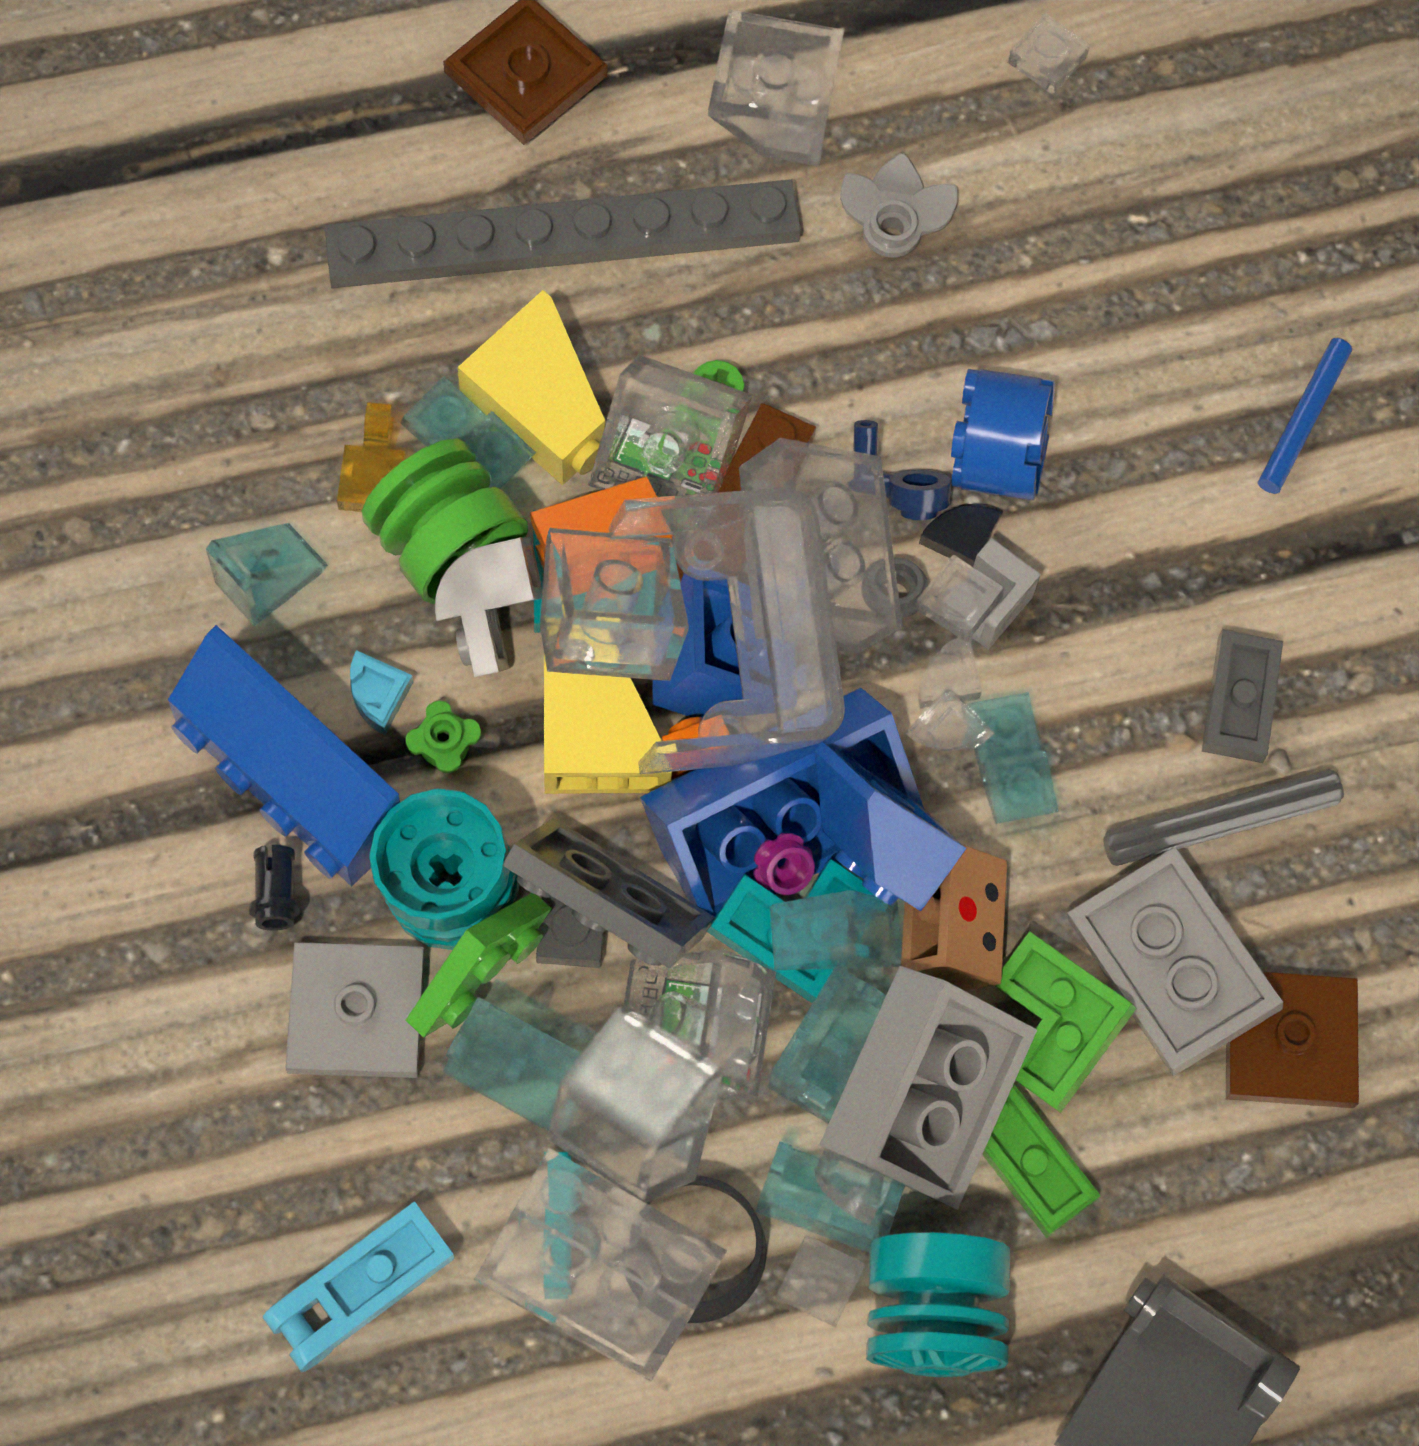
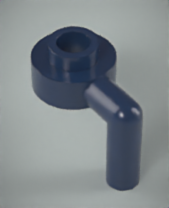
M860 420L854 423L852 483L856 491L889 498V504L893 508L901 510V516L911 520L933 519L937 516L938 511H942L949 506L951 480L947 475L930 470H905L895 474L878 472V423L870 420Z

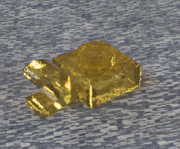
M367 402L363 446H344L337 495L339 510L361 512L368 495L381 479L406 459L405 451L390 449L394 426V417H391L392 404Z

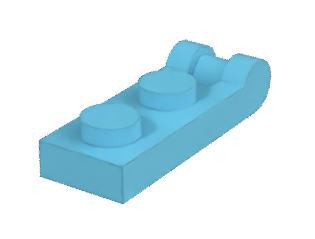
M414 1201L279 1300L265 1312L262 1318L274 1334L282 1333L293 1348L289 1356L299 1370L304 1372L317 1365L334 1348L455 1259L454 1254ZM319 1303L331 1321L315 1332L303 1315Z

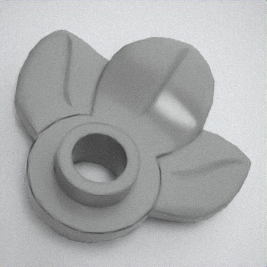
M904 153L896 155L884 164L874 176L873 181L858 174L846 173L840 192V200L845 212L863 226V237L868 247L879 255L891 258L907 255L915 249L922 235L943 229L953 216L958 198L957 187L953 184H937L923 188L916 169ZM892 227L899 230L901 235H889L882 230Z

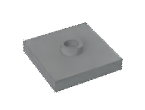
M294 943L285 1067L287 1074L418 1078L420 1034L405 1020L422 996L424 947Z

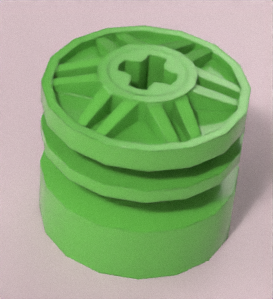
M458 438L436 442L422 448L400 462L381 479L368 495L361 511L364 524L371 533L380 537V544L384 550L395 556L401 555L399 558L400 571L423 601L435 604L438 586L443 575L460 556L481 546L524 538L528 533V521L503 490L497 487L489 488L491 484L489 471L485 466L476 462L475 453L467 443Z

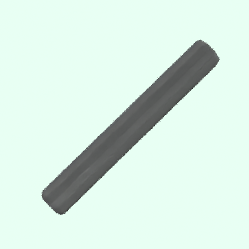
M1328 769L1111 829L1105 833L1103 838L1104 848L1112 865H1123L1165 853L1174 847L1177 849L1338 805L1344 797L1343 786L1338 774L1334 770Z

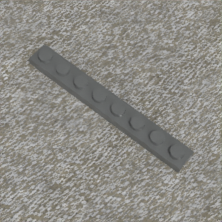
M792 179L324 225L331 288L799 242L800 225Z

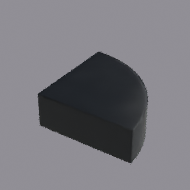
M963 506L951 509L929 523L921 534L919 544L973 569L977 554L992 536L1002 512L983 506Z

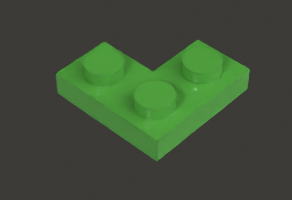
M530 893L468 928L405 1021L423 1038L446 1024L451 1028L459 1026L478 1005L479 999L474 993L480 984H485L494 978L507 961L512 959L518 964L535 950L543 938V934L538 931V928L552 908L539 896Z
M1030 931L1002 968L1001 984L994 985L1041 1019V1022L1036 1027L1037 1032L1015 1081L1059 1113L1063 1111L1137 1009L1130 1001Z

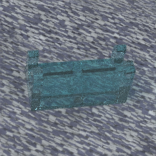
M837 964L772 1069L767 1088L829 1124L886 995L850 974L847 969Z
M478 997L447 1051L446 1057L449 1060L443 1069L444 1074L557 1136L592 1076V1059Z
M779 1141L759 1197L756 1213L870 1253V1244L873 1239L889 1235L905 1185L894 1181L890 1183L794 1149L792 1145Z

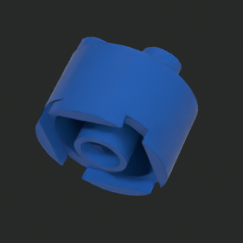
M984 369L967 370L962 404L966 405L964 421L956 422L952 440L951 457L955 458L952 486L960 487L962 490L1035 500V493L1038 494L1049 440V434H1047L1049 417L1046 415L1052 416L1054 380Z

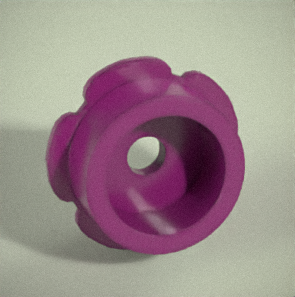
M782 833L777 839L766 840L761 844L754 856V862L757 864V868L754 870L756 882L765 889H773L782 895H791L801 891L809 884L814 874V861L811 849L803 846V839L793 833ZM786 858V862L781 867H778V861Z

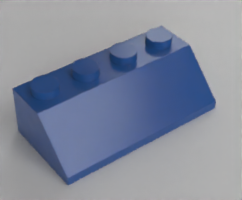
M217 625L214 626L206 634L168 698L175 719V723L171 726L172 730L194 753L198 754L204 748L219 762L215 770L236 793L242 795L248 789L264 804L259 809L260 813L277 832L286 837L293 831L309 846L304 853L323 875L331 879L338 874L352 887L371 869L369 855L374 832L388 811L400 803L399 793Z
M859 688L641 796V802L659 848L688 900L715 917L738 881L744 875L756 882L754 877V870L757 868V864L754 862L756 851L763 842L777 839L782 833H793L800 836L804 841L803 846L811 849L814 861L813 875L819 873L831 859L839 863L835 857L841 849L822 829L815 750L821 741L908 795L924 809L892 713L865 690ZM780 859L777 866L781 867L787 859ZM772 889V890H768V891H770L771 893H773L774 895L778 894V893L775 892L773 889Z

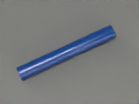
M1340 338L1331 339L1258 480V485L1264 491L1278 494L1284 485L1352 352V346L1347 341Z

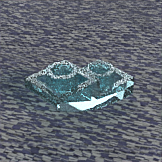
M445 376L403 416L400 422L426 447L441 440L456 438L467 443L476 455V462L485 466L490 473L491 484L489 488L497 487L502 489L536 453L493 411L486 416Z
M1029 692L965 705L978 768L995 824L1059 812L1046 750H1040Z

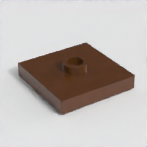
M518 0L443 61L444 73L523 145L606 78L608 65L536 0Z
M1263 972L1283 1001V1009L1226 1044V1100L1355 1108L1359 1104L1358 978Z

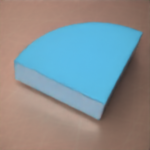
M356 650L350 667V685L355 706L362 718L372 728L386 735L413 684L412 675Z

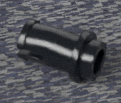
M274 844L272 845V857H268V848L266 846L256 848L253 852L255 861V900L249 904V914L255 918V925L260 929L279 931L291 928L294 925V917L300 913V903L294 899L295 851L291 847Z

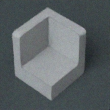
M991 538L977 554L971 575L945 604L943 616L989 650L1033 598L1041 574Z

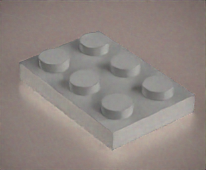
M1176 847L1067 912L1069 922L1116 992L1137 1008L1132 1016L1172 1076L1177 1075L1283 1009V1001Z

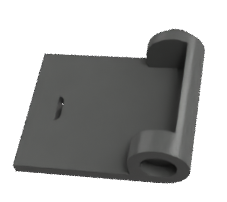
M1163 1274L1156 1284L1145 1277L1123 1310L1134 1318L1054 1445L1249 1446L1259 1427L1272 1415L1288 1392L1300 1370V1365L1167 1275Z

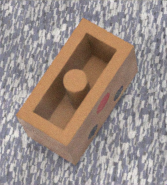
M963 845L967 849L922 911L905 902L901 966L945 980L964 991H970L1001 984L1007 860Z

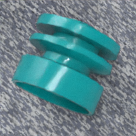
M437 788L412 794L391 808L374 832L369 855L374 883L406 934L428 947L453 950L468 928L517 900L520 885L517 881L518 875L502 866L511 850L507 844L502 827L485 804L465 792ZM448 873L454 878L460 876L461 881L453 886L447 881L440 883L439 878Z
M934 1232L886 1235L871 1241L868 1289L876 1294L897 1299L898 1304L869 1311L867 1326L888 1334L868 1339L866 1342V1360L876 1365L928 1377H960L973 1372L993 1371L1007 1366L1009 1346L1001 1341L989 1339V1337L1006 1334L1009 1330V1319L1000 1313L979 1308V1303L1006 1297L1010 1292V1247L1003 1242L984 1237Z

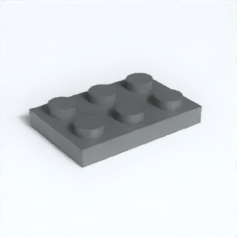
M554 818L514 843L502 865L517 874L518 883L529 892L541 897L553 896L572 908V915L581 924L600 932L608 930L627 942L628 950L635 957L654 966L663 964L670 969L704 938L706 930L715 918L705 910Z

